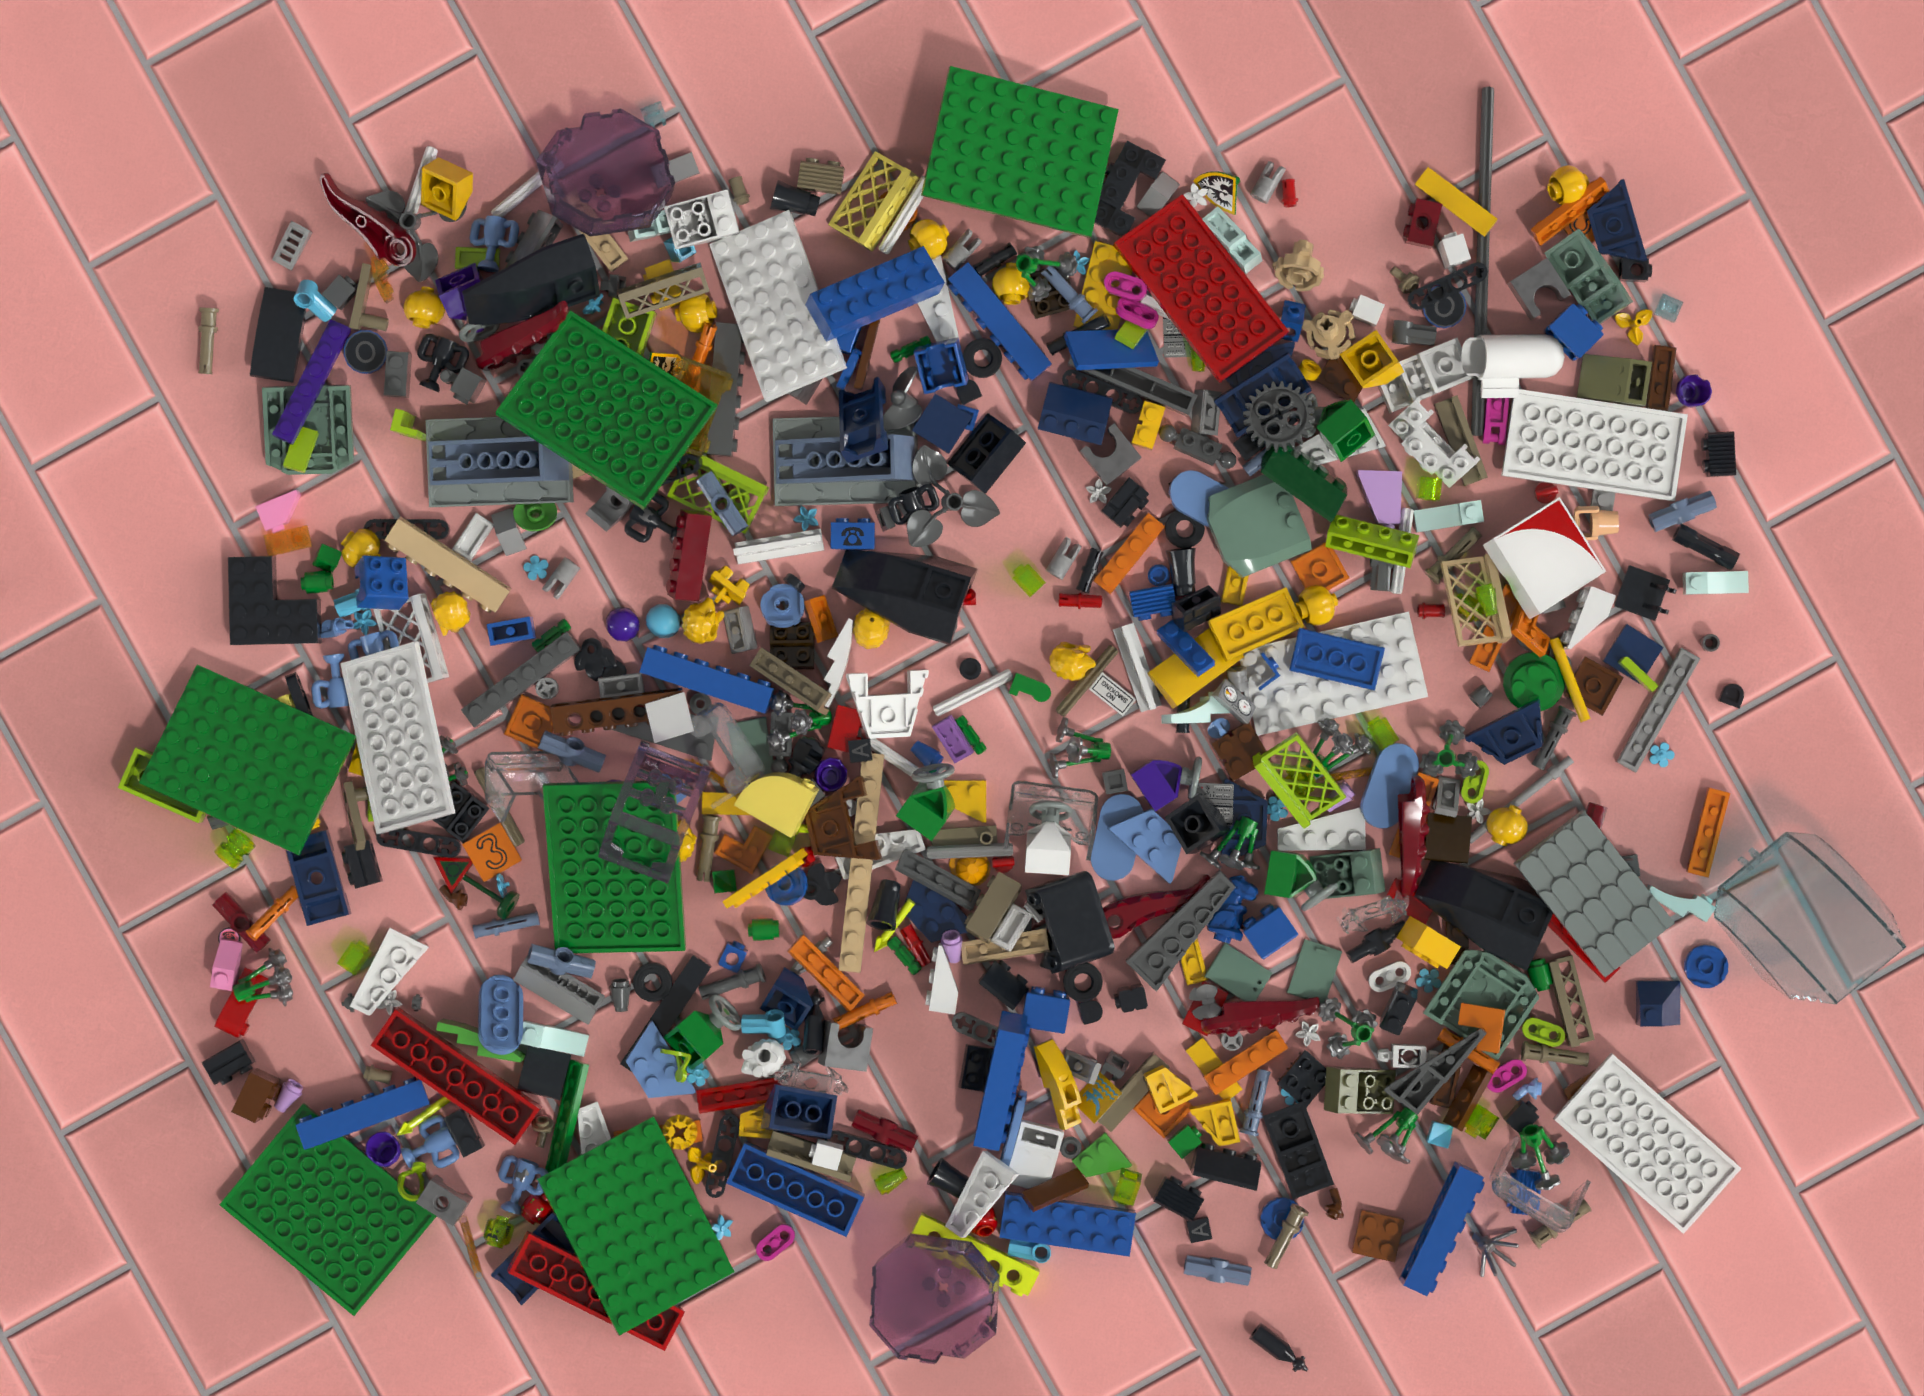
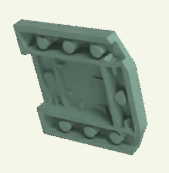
M323 385L303 425L305 428L319 432L305 474H332L354 462L351 385ZM296 386L263 387L266 465L281 470V472L287 475L304 474L283 467L290 443L272 435Z
M1261 475L1208 497L1209 511L1207 523L1223 562L1235 570L1239 577L1243 578L1312 550L1309 534L1293 495L1267 476Z
M1465 949L1424 1009L1423 1014L1466 1038L1479 1030V1028L1458 1025L1462 1002L1505 1009L1500 1052L1482 1051L1493 1059L1498 1060L1538 1001L1539 995L1528 976L1504 960L1486 951Z

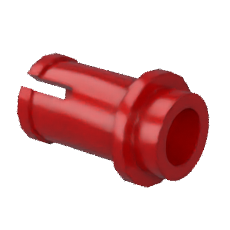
M1295 179L1281 180L1283 193L1281 203H1283L1284 207L1297 206L1298 198H1296Z
M1422 602V604L1417 606V616L1422 617V619L1426 617L1445 618V604H1425V602Z

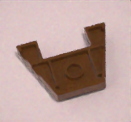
M863 776L856 777L852 782L841 787L837 792L826 797L808 810L805 820L814 855L882 860L878 840L856 845L846 804L848 800L867 796Z

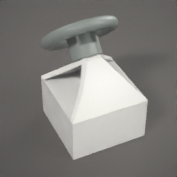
M1046 800L1036 802L1030 806L1029 812L1033 817L1042 821L1040 825L1027 831L1025 872L1069 875L1071 834L1059 825V821L1070 818L1073 810L1069 805L1059 801Z

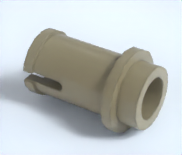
M742 176L730 179L728 182L734 195L733 202H736L737 206L748 203L750 194L746 192Z
M372 1064L371 1066H366L364 1079H367L368 1082L373 1080L390 1084L392 1071L375 1068Z

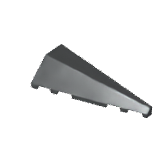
M1480 1028L1388 1085L1384 1091L1418 1115L1439 1088L1449 1080L1487 1032Z

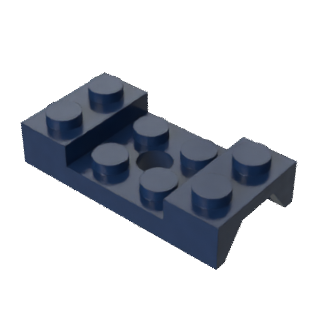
M1289 352L1214 399L1215 404L1228 420L1237 438L1246 433V429L1249 427L1244 425V420L1248 418L1243 416V412L1249 411L1245 408V403L1252 404L1249 396L1256 397V389L1262 390L1264 384L1271 388L1273 381L1276 387H1279L1281 381H1283L1286 388L1290 383H1292V390L1300 387V395L1312 391L1311 386ZM1288 399L1279 401V405L1284 407L1290 404ZM1262 408L1258 413L1265 416L1270 413V410Z
M874 378L871 389L857 394L844 389L838 390L840 452L847 463L887 450L888 437L883 423V404L886 403V388L880 378Z
M329 829L310 834L299 856L286 850L307 926L352 914L333 853L334 847ZM314 872L322 874L323 880L320 884L312 882L311 876Z
M554 1212L532 1232L573 1254L575 1253ZM517 1247L492 1272L491 1276L500 1281L522 1306L539 1288L508 1273L507 1268L518 1249Z

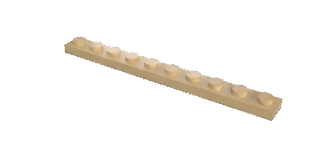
M872 753L873 761L861 762L860 776H863L867 796L857 798L854 826L856 845L874 841L876 837L884 765L883 754ZM851 858L839 971L861 973L873 860Z

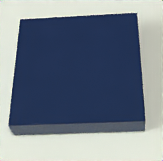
M935 394L912 431L949 454L972 419V416Z
M1625 624L1602 661L1640 684L1618 661L1622 657H1629L1647 674L1664 647L1628 624Z

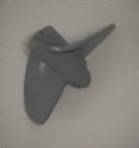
M913 366L905 369L895 381L891 393L892 405L883 415L885 430L904 428L914 423L921 416L922 407L918 404L917 399L907 393L917 374V367Z

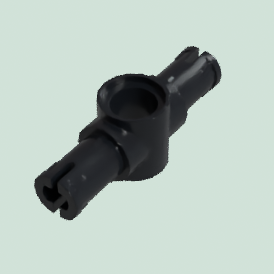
M1401 920L1387 929L1379 927L1366 934L1361 944L1346 952L1350 962L1354 963L1367 955L1371 956L1374 954L1376 956L1388 950L1405 922Z

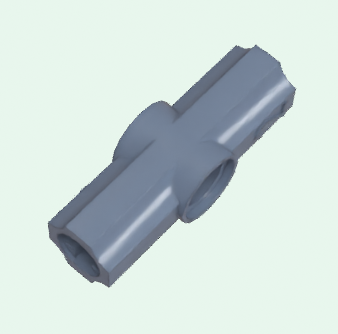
M712 471L696 481L710 502L712 509L718 514L732 536L739 534L748 527L732 499L728 496ZM721 498L727 500V507L723 510H719L717 507V502Z
M1707 491L1692 498H1685L1672 503L1667 508L1649 514L1648 517L1654 532H1657L1672 525H1679L1695 519V516L1714 510L1717 506L1711 491Z
M544 731L538 745V749L558 756L560 761L567 766L578 764L598 773L606 757L605 754L585 747L584 743L576 737L565 739L548 731Z
M531 944L527 955L528 963L549 968L553 974L564 975L565 973H570L590 979L596 963L594 959L574 955L566 947H560L555 950Z
M1187 1255L1183 1273L1203 1277L1212 1282H1230L1248 1286L1252 1267L1229 1263L1228 1260L1210 1257L1208 1259Z

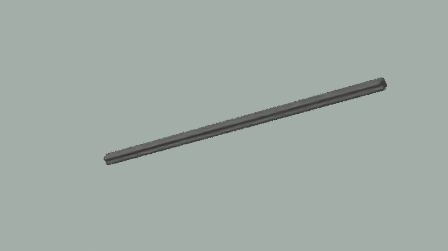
M1483 87L1478 204L1490 213L1494 88ZM1490 231L1485 237L1477 232L1476 262L1484 264L1487 267L1488 273L1485 280L1476 284L1474 337L1487 335ZM1476 267V276L1479 279L1483 270H1478ZM1476 376L1473 378L1471 433L1472 436H1482L1484 432L1485 398H1481V380H1478Z

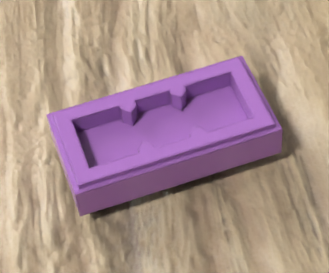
M952 715L932 726L954 764L973 754L974 750Z

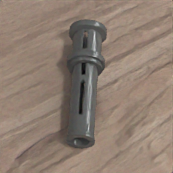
M1561 705L1558 707L1559 711L1554 721L1550 722L1549 727L1551 729L1542 747L1531 763L1543 771L1562 734L1565 735L1568 732L1567 727L1577 715Z
M759 963L754 968L745 971L741 969L736 975L700 986L699 992L702 999L705 1000L712 995H719L739 987L746 989L751 984L760 981L762 983L766 982L765 973Z

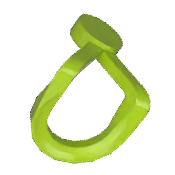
M661 1049L660 1053L676 1056L678 1069L675 1073V1080L680 1083L685 1082L687 1078L686 1067L691 1059V1055L679 1051ZM681 1056L686 1057L683 1064L681 1061Z
M414 1162L412 1169L404 1171L398 1176V1192L408 1201L418 1200L424 1191V1177L422 1172L426 1171V1164L424 1162ZM417 1173L420 1182L419 1193L417 1195H409L403 1187L405 1177Z

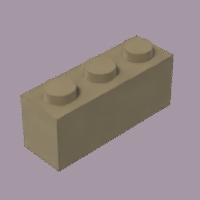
M1001 872L990 878L987 884L989 889L985 895H980L976 902V906H978L974 914L970 913L964 923L967 925L965 928L968 933L987 944H990L993 935L1022 890V884Z

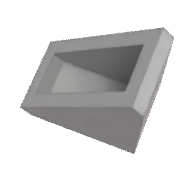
M1162 172L1150 186L1137 205V208L1151 217L1165 206L1180 184Z
M512 508L491 515L496 536L506 556L527 549L520 528L514 520Z

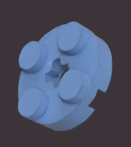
M774 585L761 598V612L767 624L786 628L800 622L805 609L804 598L791 585ZM782 601L785 602V605H789L785 610H780L776 606L780 605Z

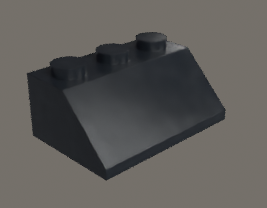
M987 413L947 464L986 494L1026 442L1009 427Z
M1202 1142V1146L1198 1145L1195 1148L1190 1169L1192 1175L1257 1191L1261 1170V1161L1257 1160L1258 1156L1245 1153L1244 1156L1236 1155V1151L1229 1148H1223V1151L1214 1149L1215 1145Z

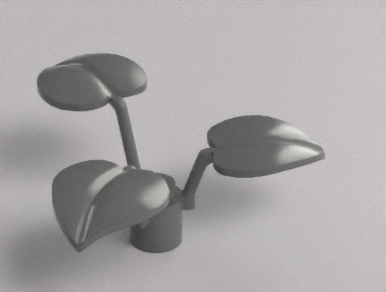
M383 191L367 196L366 202L368 206L377 211L386 212L388 218L396 224L400 222L404 229L410 230V234L413 235L418 245H416L414 261L404 266V268L418 282L426 280L437 266L438 252L431 243L422 245L415 230L420 227L421 218L438 213L431 211L419 214L412 212L401 214L405 209V201L399 193L394 191ZM467 203L456 221L461 219L465 214L467 209ZM439 213L442 220L446 222H455V220L450 219Z
M926 445L922 446L914 456L912 474L920 485L932 482L936 488L944 493L941 499L943 508L933 515L927 510H918L910 515L907 521V534L909 544L913 547L930 545L941 536L943 525L935 518L942 513H946V511H957L962 507L960 512L961 519L966 525L971 527L985 525L1000 514L994 501L981 491H968L963 495L962 499L959 494L950 493L949 490L940 486L936 480H941L945 477L948 469L947 462L939 452Z

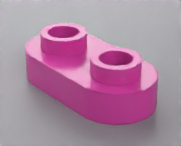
M1114 271L1110 272L1104 279V286L1110 294L1132 301H1140L1147 294V286L1139 278ZM1119 281L1120 284L1118 287H1112V282ZM1135 287L1140 288V292L1138 294H1134L1132 292V290Z
M1121 298L1118 301L1115 309L1121 318L1145 329L1154 328L1159 319L1157 311L1138 301Z
M1518 1059L1507 1061L1497 1068L1487 1088L1492 1092L1499 1093L1524 1079L1527 1074L1526 1065ZM1513 1066H1517L1519 1069L1516 1074L1511 1072ZM1494 1077H1499L1500 1079L1497 1085L1492 1083Z
M788 1224L778 1225L757 1244L756 1253L758 1257L764 1261H770L793 1243L795 1238L794 1229ZM786 1231L788 1237L784 1239L780 1236V1233ZM765 1245L771 1246L772 1250L771 1252L767 1253L764 1251L763 1247Z

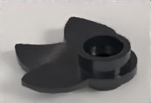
M596 638L586 639L582 644V651L576 655L574 660L576 670L581 671L585 669L588 677L594 681H598V678H601L604 667H617L616 658L612 650L603 647L601 641ZM590 645L594 647V653L589 651Z
M822 863L813 865L807 873V884L813 885L815 891L809 893L806 890L804 898L808 900L815 899L820 905L825 906L837 903L839 900L833 890L839 885L842 878L841 875L834 872H825Z

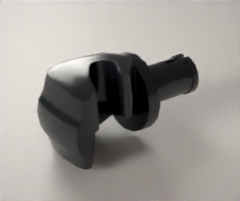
M804 735L799 738L793 751V757H790L788 760L792 766L789 774L801 778L803 774L807 773L810 775L815 770L825 752V748L820 744V741L814 737Z

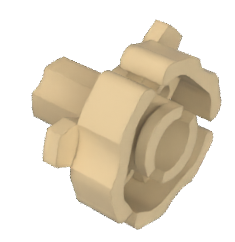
M1307 240L1294 242L1293 253L1285 254V258L1279 257L1277 262H1273L1272 267L1275 270V276L1282 286L1292 289L1294 284L1297 291H1309L1321 284L1324 278V268L1320 266V261L1312 257V243Z
M1329 310L1328 315L1319 312L1312 320H1304L1302 330L1307 332L1308 345L1311 350H1315L1318 357L1331 360L1337 359L1342 352L1352 346L1350 340L1353 341L1356 338L1351 323L1354 318L1352 313L1348 310L1342 313ZM1347 328L1350 340L1348 339L1343 346L1339 347L1346 336ZM1313 339L1316 340L1318 345L1328 348V350H1321L1315 347Z

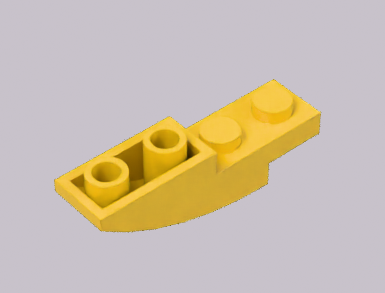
M1053 1039L1034 1046L1043 1086L1050 1089L1060 1130H1067L1082 1123L1077 1104L1082 1103L1072 1072L1060 1049Z

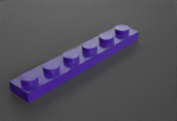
M330 319L272 433L274 437L292 445L294 444L351 332V328Z

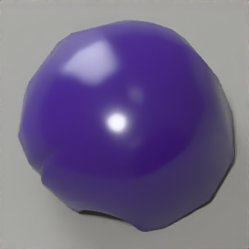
M1696 374L1684 376L1677 383L1676 395L1680 403L1686 407L1702 406L1711 398L1712 389L1710 382L1701 379Z
M617 607L610 611L606 618V629L610 636L617 641L627 642L635 638L639 631V619L629 608Z
M827 758L822 760L815 768L814 776L816 783L824 791L834 792L843 787L847 781V769L840 759Z
M377 1132L366 1143L367 1157L380 1167L391 1166L398 1160L401 1154L400 1143L388 1132Z

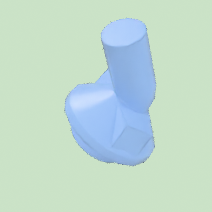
M1535 1078L1529 1084L1520 1087L1512 1096L1519 1101L1529 1093L1537 1100V1095H1542V1082H1538V1078Z

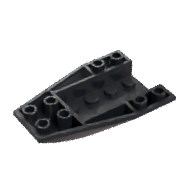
M583 233L540 248L463 290L462 296L468 323L471 325H490L530 319L552 309L561 301H566L568 307L599 297L600 291L596 266Z
M846 550L832 589L908 633L951 645L957 629L961 608L968 589L972 587L977 568L937 556Z
M1430 860L1414 895L1415 898L1484 951L1526 971L1553 915L1552 911L1526 880L1444 861Z

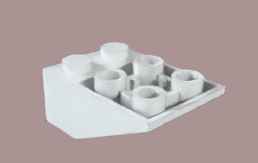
M728 190L664 207L675 249L714 242L740 233Z
M1592 586L1585 587L1584 590L1579 591L1576 602L1579 604L1575 611L1572 610L1568 620L1571 625L1568 631H1564L1561 638L1564 650L1572 649L1609 616L1616 595Z
M939 943L938 947L933 949L932 961L936 962L935 969H930L929 983L933 985L932 991L927 990L925 1005H929V1011L955 1015L958 987L942 943Z
M1021 1119L1009 1166L1019 1175L1011 1183L1012 1185L1030 1189L1052 1178L1064 1130Z

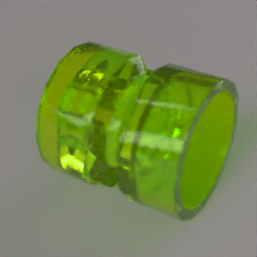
M234 828L226 837L227 842H221L214 852L228 866L237 869L244 861L243 855H249L256 845L243 832Z

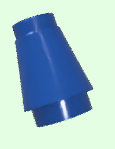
M919 740L910 750L924 766L941 763L944 759L940 755V751L921 743Z

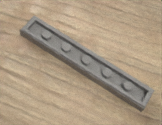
M1683 648L1679 649L1617 759V763L1635 773L1638 771L1701 658Z

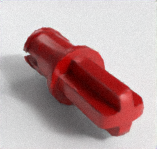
M1079 592V594L1059 593V607H1078V609H1081V607H1102L1103 599L1101 595H1083L1082 592Z
M912 924L901 929L900 933L909 946L908 950H912L920 966L924 967L931 963V958L922 944L924 941L920 940Z

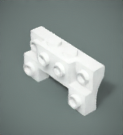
M1418 397L1388 426L1403 440L1401 444L1404 446L1406 453L1413 456L1424 471L1429 472L1431 475L1435 473L1450 488L1476 465L1480 458L1477 456L1474 459L1466 451L1468 447L1466 444L1455 452L1426 422L1434 411L1432 409L1427 411L1419 403L1422 399Z

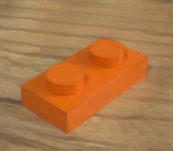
M825 595L804 601L817 643L838 637Z

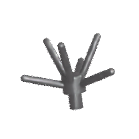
M1517 1229L1510 1230L1494 1238L1483 1237L1478 1232L1473 1234L1472 1239L1478 1243V1248L1482 1250L1480 1277H1484L1486 1258L1493 1275H1498L1490 1256L1491 1252H1494L1511 1266H1516L1515 1262L1497 1250L1495 1246L1518 1248L1519 1245L1516 1243L1499 1241L1516 1233Z

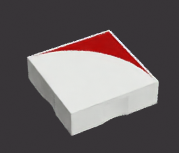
M1560 497L1483 544L1499 572L1508 581L1515 598L1529 619L1541 614L1606 572Z

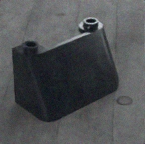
M1081 871L1065 875L1025 890L1028 904L1034 909H1042L1055 949L1048 954L1047 964L1052 974L1106 957L1114 952V942L1093 877L1089 872Z

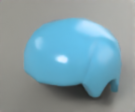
M657 604L650 608L646 615L647 628L656 637L670 638L681 627L680 615L668 604Z

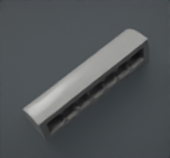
M527 957L513 980L589 1025L605 998L603 994L567 973L556 975L549 968L528 963Z

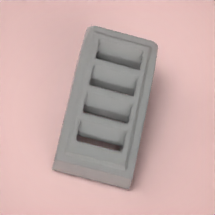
M291 221L272 260L292 271L313 232ZM294 230L303 234L302 239L293 234ZM292 238L299 242L298 247L288 242L289 239ZM288 246L294 249L295 253L292 254L286 251L285 247ZM283 253L284 255L292 258L291 261L288 262L285 259L281 258V254Z

